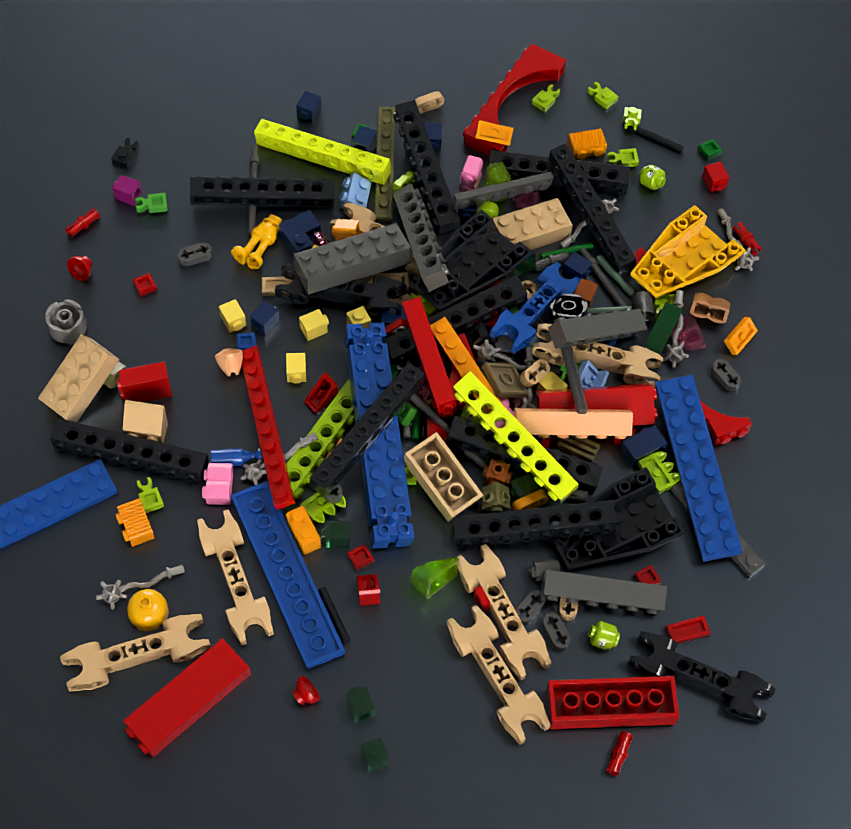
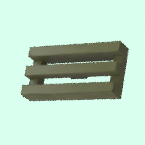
M569 435V438H561L557 447L588 462H593L600 444L587 438H576V435ZM564 442H567V443H569V444L575 446V448L572 447V446H569V445L565 444ZM580 450H584V451H586V452H588V453H591L592 455H589V454H587V453H585V452H582V451H580Z

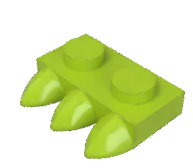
M655 452L639 460L637 463L640 469L647 467L656 482L658 494L671 489L680 480L679 473H669L673 469L674 463H661L667 456L666 452Z
M331 491L330 496L333 495V494H334L335 496H337V491H336V492H332V491ZM318 492L300 504V506H304L311 521L318 523L325 522L324 513L335 516V505L346 508L344 496L338 503H329Z

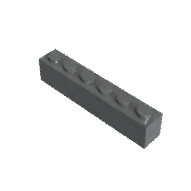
M627 308L620 312L617 309L609 313L605 311L595 315L589 313L582 317L578 315L568 319L561 317L554 320V324L549 326L548 330L554 347L557 349L634 337L647 330V326L640 309L632 310V308Z
M552 570L543 571L541 595L546 596V600L558 601V598H564L566 603L578 604L579 600L586 601L588 606L598 607V603L606 604V608L618 609V606L626 607V611L638 612V609H645L647 614L658 615V611H665L667 586Z

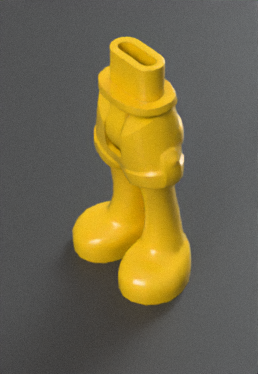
M270 214L268 218H264L251 231L252 237L244 248L241 246L233 247L231 254L234 259L242 265L247 262L248 267L251 269H259L263 264L261 257L267 246L272 245L277 238L278 225L281 224L282 219L273 214ZM260 243L256 251L252 252L255 246Z

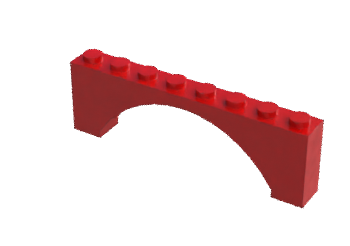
M531 43L528 49H524L521 58L515 61L513 69L507 72L504 81H500L495 93H491L488 102L482 105L480 113L473 117L471 125L464 129V144L489 157L491 150L507 152L508 145L476 138L479 121L499 124L497 113L507 96L520 87L531 83L550 80L557 82L565 72L567 60Z

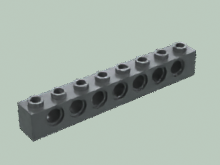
M411 183L392 192L421 278L428 291L430 292L449 283L447 275L450 273L446 264H444L446 262L442 253H439L441 248L434 231H432L434 229L429 220L430 218L419 189H414Z

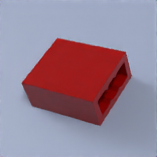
M165 361L119 370L120 378L116 379L121 399L144 403L172 397Z

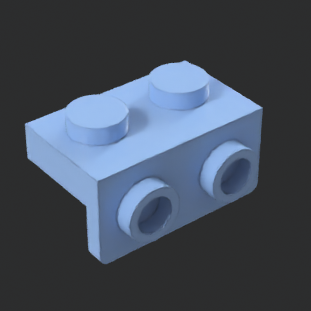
M356 173L346 177L342 183L343 192L339 196V208L343 209L345 203H352L366 208L372 181Z
M583 360L578 370L582 388L604 387L609 375L607 370L598 371L589 360Z

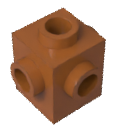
M491 459L490 465H486L483 476L486 477L485 486L494 482L504 486L506 483L509 484L512 477V472H509L510 464L503 460Z

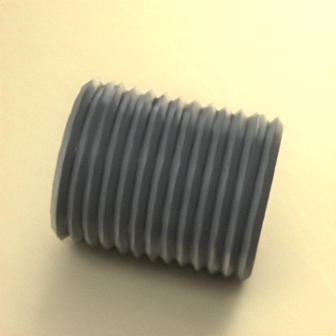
M647 291L634 294L632 297L634 310H641L644 321L652 319L655 316L652 295Z

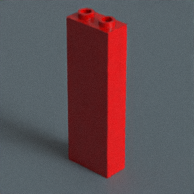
M421 297L404 301L402 305L405 318L438 416L440 418L452 417L454 413L458 412L456 400Z
M651 384L583 388L588 409L630 410L633 412L632 426L655 424L657 408L654 407V400L657 399V391ZM571 389L536 391L537 409H576Z
M222 638L123 720L126 726L124 731L131 739L135 737L139 741L138 747L145 755L149 753L152 757L156 756L251 675L250 667Z

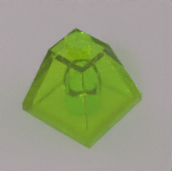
M452 557L427 562L423 566L419 565L412 571L411 583L427 600L457 576L459 559Z

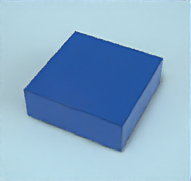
M255 332L236 334L237 349L243 351L256 345Z

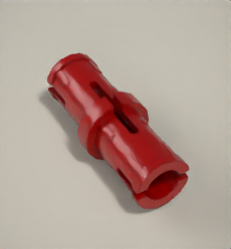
M92 208L85 215L77 217L74 223L65 228L66 233L73 238L83 229L86 230L89 228L88 225L100 218L99 212Z
M742 222L737 223L740 230L735 225L733 231L740 237V242L743 245L751 248V254L757 255L758 253L754 248L761 252L762 247L755 241L754 235L748 232Z
M625 731L620 732L617 744L612 748V756L606 768L609 774L619 776L622 764L628 757L627 752L633 739L632 734Z

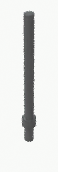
M257 145L252 146V153L249 158V165L251 166L250 178H257L260 157L258 156L259 146ZM249 206V236H251V231L255 228L256 206Z
M586 248L581 249L579 253L582 257L592 262L591 270L618 306H627L599 268V263L596 259L591 257Z
M415 393L411 400L434 423L449 433L451 427ZM463 450L465 452L464 455L472 459L481 468L487 464L479 455Z

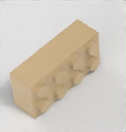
M558 198L492 218L494 220V228L514 245L520 241L530 250L566 239L567 235L571 234L573 226Z
M81 334L38 399L65 420L78 422L119 361V358L93 339Z
M437 432L406 452L403 456L404 463L447 522H450L454 517H457L473 506L484 496Z

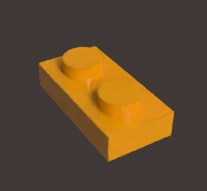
M480 120L476 138L510 146L514 128Z
M744 317L725 338L724 342L732 355H738L757 333L758 330L751 318Z

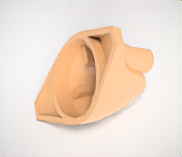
M227 348L215 355L219 367L228 377L231 376L232 372L235 375L239 374L243 360L242 350Z

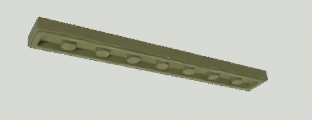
M379 107L377 155L390 159L391 173L384 185L376 183V220L374 222H392L395 146L393 113L395 112V107Z

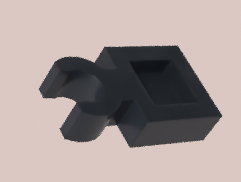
M130 138L125 139L124 147L119 145L111 157L112 163L126 168L129 167L136 156L135 151L139 147L138 141L130 145Z

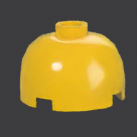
M144 589L132 595L128 601L127 614L130 623L138 630L149 632L160 628V625L167 620L169 609L167 601L161 593L152 589Z

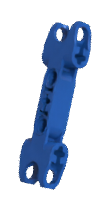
M558 262L547 267L535 282L541 288L516 314L506 309L499 316L489 336L492 338H496L499 335L510 337L513 340V345L510 349L512 353L525 348L537 333V330L532 325L548 310L551 301L554 298L556 300L561 298L563 294H573L581 278L578 276L573 279L563 278L558 272L561 264Z

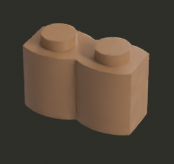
M695 293L690 313L698 318H709L716 323H726L730 311V302L723 298H712L705 293Z

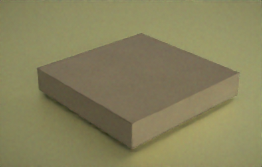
M487 362L483 364L482 368L496 397L523 398L528 395L525 386L520 381V376L514 364Z

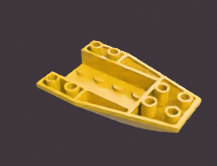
M694 205L669 223L630 275L656 299L722 271L743 255L746 250L734 239L727 244L705 225L707 215Z

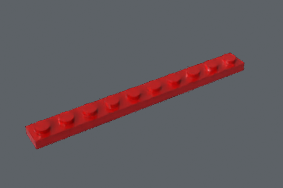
M257 345L243 350L242 367L274 507L279 510L295 504V499L260 351Z

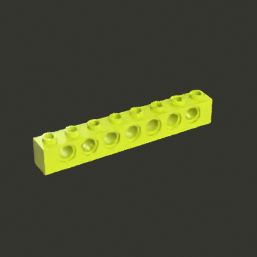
M265 119L260 120L254 131L256 144L350 175L356 173L372 182L384 185L391 173L389 158Z
M471 371L453 386L455 398L460 403L464 401L468 406L467 410L473 417L477 415L481 419L480 424L487 431L490 429L495 434L493 437L500 445L504 443L508 448L506 451L513 459L517 457L522 462L520 466L527 473L531 472L535 476L533 479L540 487L544 485L548 490L547 494L554 502L558 500L562 503L578 489V483ZM472 393L479 394L476 400L469 399V396ZM485 407L493 409L489 414H484L482 410ZM501 420L506 425L503 428H497L495 426L496 422ZM513 434L519 436V440L516 442H511L508 438ZM529 448L533 453L530 456H524L522 451ZM542 462L546 464V468L539 471L535 468L536 464ZM551 477H558L560 482L557 485H552L549 483V479Z

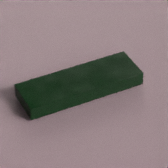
M665 302L644 348L661 355L683 309Z

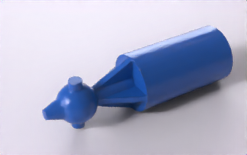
M242 448L210 450L211 463H231L233 466H240L252 459L264 460L261 448H258L255 453L242 450Z

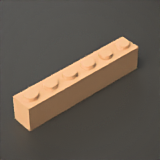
M514 408V417L531 435H538L540 438H549V435H557L558 438H569V435H576V438H588V435H595V438L605 439L609 435L617 439H625L626 436H632L633 412L630 410L588 409L586 414L579 415L576 409Z

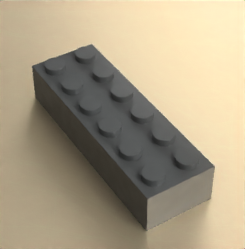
M396 223L294 254V270L307 294L411 263V247Z

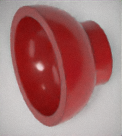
M74 256L68 259L67 269L75 279L85 281L89 278L93 264L88 257Z
M305 676L299 677L296 682V689L292 691L295 699L301 705L306 702L310 704L318 702L320 695L315 686Z

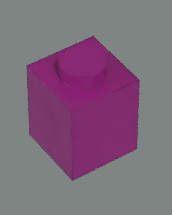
M123 175L112 186L115 199L133 206L136 203L135 198L140 197L142 194L140 182Z

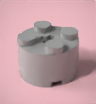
M67 299L64 302H55L48 307L45 317L52 338L61 343L75 344L80 335H84L87 329V323L81 306L77 302Z

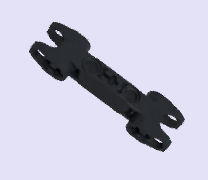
M286 264L281 267V275L293 280V282L279 284L275 287L276 296L292 303L307 304L309 298L313 297L328 301L364 305L368 314L382 317L384 308L390 311V308L396 309L395 314L401 315L402 305L389 300V298L403 296L407 292L406 284L389 277L376 276L373 278L372 283L352 280L338 286L307 294L294 270V264Z
M640 632L637 640L650 649L651 656L644 658L631 655L627 663L630 667L641 673L644 677L674 676L675 679L726 700L725 710L728 713L741 719L763 723L767 714L754 705L752 696L760 695L772 698L776 690L772 685L759 676L743 670L738 671L736 678L720 670L677 653L678 643L671 638L660 634ZM677 665L684 666L686 671L679 670ZM716 682H722L725 688H720Z

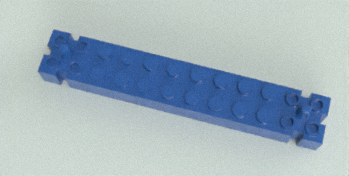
M369 323L368 328H362V324H347L345 328L344 341L345 348H348L346 356L355 424L392 382L387 343H384L386 338L384 323ZM396 415L360 457L368 526H373L370 532L371 549L387 548L389 543H395V547L411 546L415 538L413 523H408L411 517L398 417Z

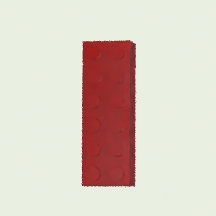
M674 676L549 680L546 688L550 729L675 725L680 717Z

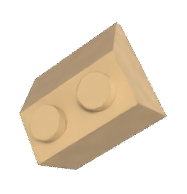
M125 400L123 433L164 443L168 428L164 406Z

